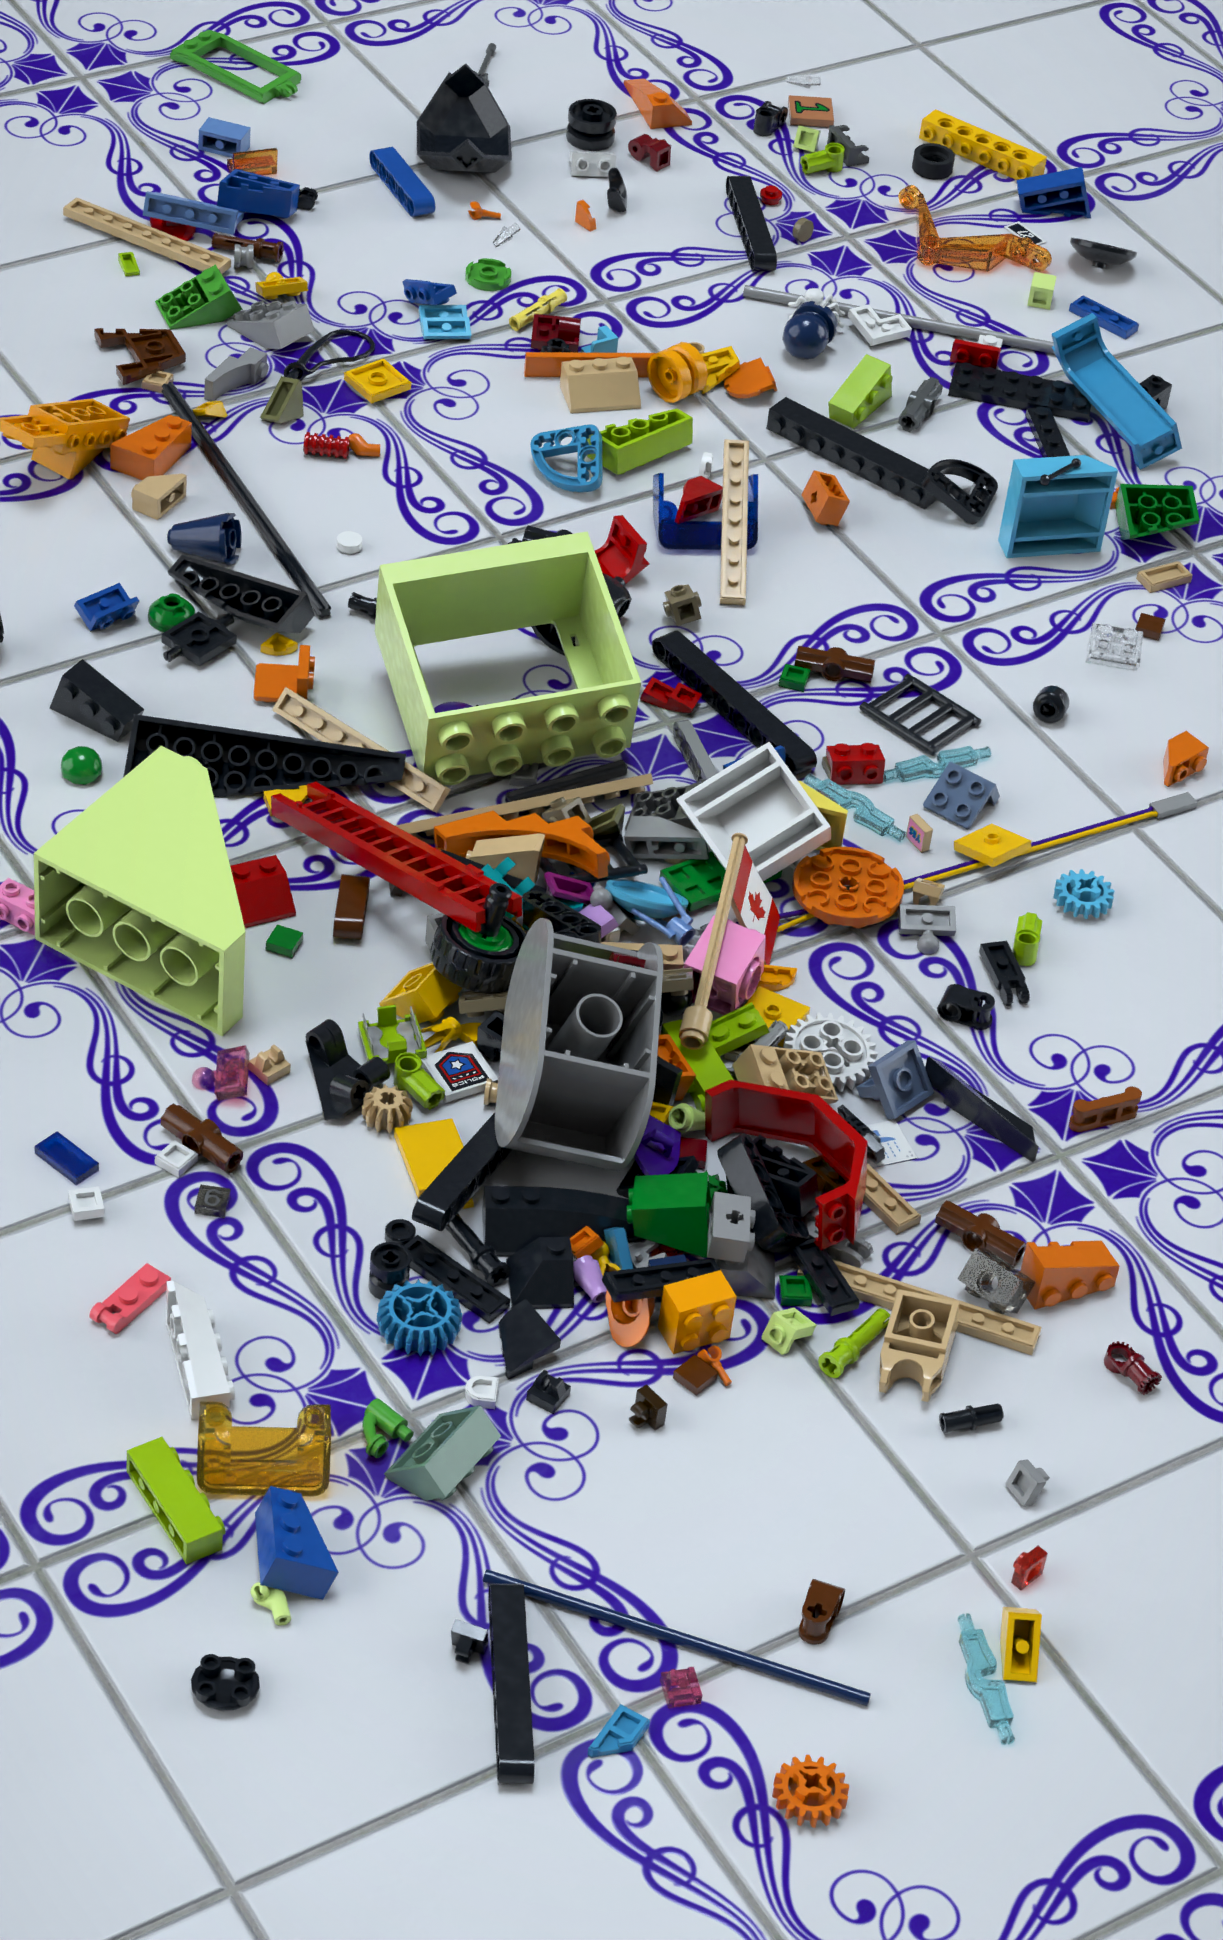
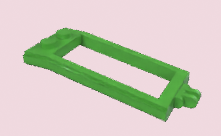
M212 30L200 32L196 37L186 40L183 44L172 49L170 53L173 61L189 65L263 104L275 97H290L292 94H295L298 91L296 85L302 80L299 72L225 34ZM220 46L279 77L260 88L201 58V56Z

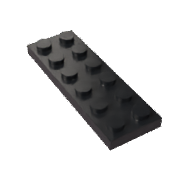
M956 362L948 393L949 396L1022 410L1050 407L1053 416L1084 422L1089 420L1092 405L1074 384L1065 383L1060 380L1043 379L1039 376L1022 375L1014 371L1006 372L992 367L975 366L967 362Z

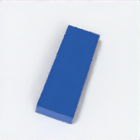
M1084 295L1071 303L1069 307L1070 312L1082 318L1093 313L1097 317L1100 327L1123 339L1130 337L1139 328V323Z

